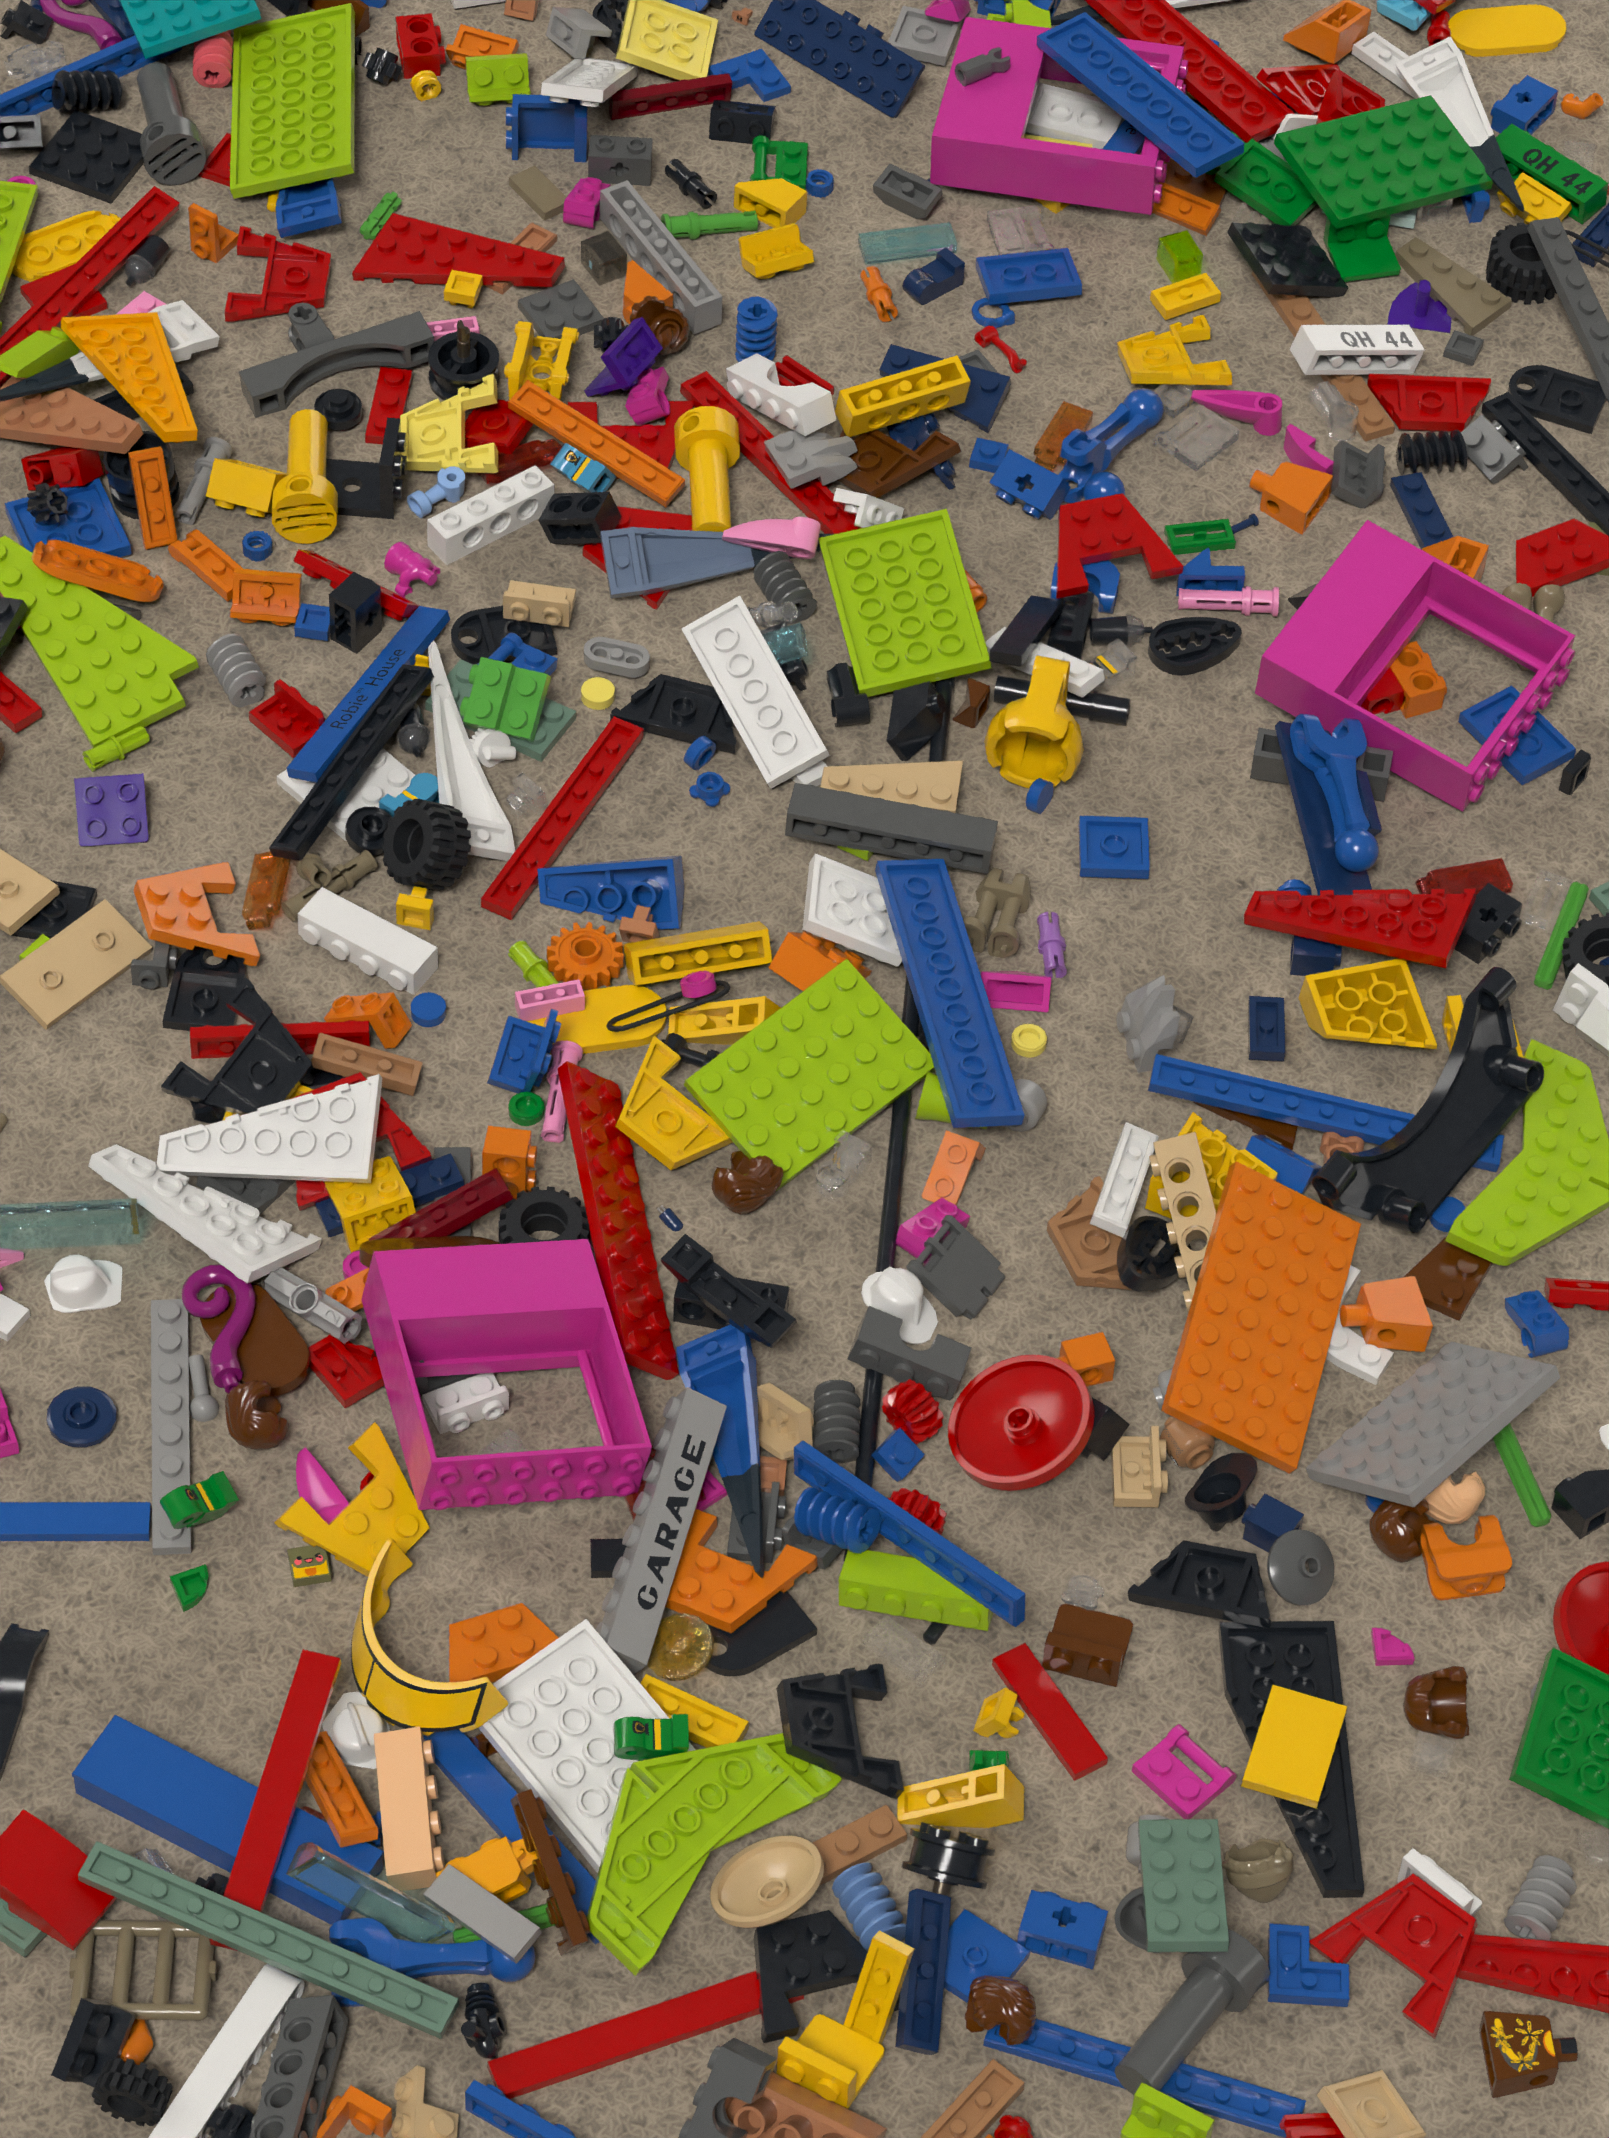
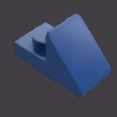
M1206 548L1183 567L1182 574H1178L1176 596H1179V588L1242 591L1245 580L1244 566H1211L1210 549Z

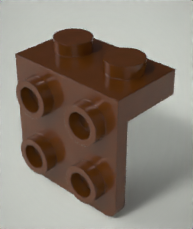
M1062 1604L1058 1609L1052 1632H1048L1042 1667L1046 1670L1117 1687L1132 1634L1133 1623L1126 1618L1070 1604Z

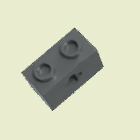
M590 135L588 177L600 179L602 183L618 184L628 180L631 185L650 186L653 138Z

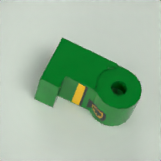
M224 1471L212 1474L207 1480L192 1485H184L172 1490L161 1498L160 1504L173 1528L181 1529L221 1518L239 1501V1498Z
M672 1714L671 1719L624 1717L614 1722V1754L618 1758L643 1761L687 1752L689 1749L688 1714Z

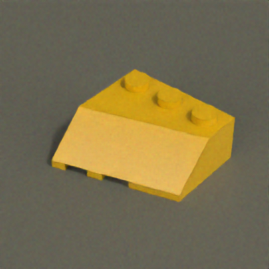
M1399 958L1305 976L1299 994V1001L1308 1026L1324 1038L1428 1049L1437 1048L1436 1040L1405 959Z
M1192 1112L1178 1136L1196 1132L1216 1213L1229 1167L1236 1161L1276 1181L1278 1172L1246 1149L1238 1150L1226 1142L1227 1136L1218 1129L1214 1132L1201 1124L1202 1118ZM1179 1171L1172 1176L1171 1180L1175 1183H1183L1188 1180L1190 1174L1185 1171ZM1152 1175L1145 1209L1172 1219L1170 1209L1162 1211L1157 1189L1164 1188L1161 1175L1156 1177ZM1186 1205L1180 1210L1179 1214L1184 1217H1191L1197 1213L1199 1208L1194 1205Z

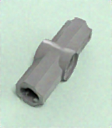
M280 1267L276 1271H271L265 1279V1290L274 1301L345 1344L351 1339L355 1340L361 1331L362 1317L358 1313L286 1269Z

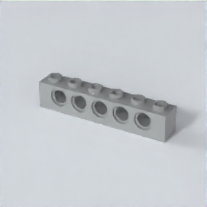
M626 180L600 190V219L632 259L673 294V308L679 309L684 317L688 319L690 331L693 334H697L720 325L722 321V295L629 181Z

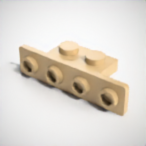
M417 2065L400 2077L394 2089V2098L397 2100L396 2117L391 2129L392 2136L394 2138H457L459 2114L423 2103L425 2068Z

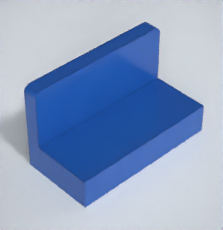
M1264 1135L1252 1136L1246 1147L1248 1152L1278 1172L1277 1182L1301 1194H1304L1309 1182L1312 1181L1316 1173L1322 1168V1166Z

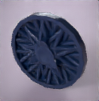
M77 1386L64 1390L52 1400L47 1409L46 1421L51 1435L60 1443L71 1447H89L101 1443L110 1436L116 1426L117 1410L113 1400L105 1392L93 1387Z

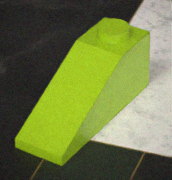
M52 327L51 331L38 330L0 355V371L16 378H29L79 353V348L59 327Z

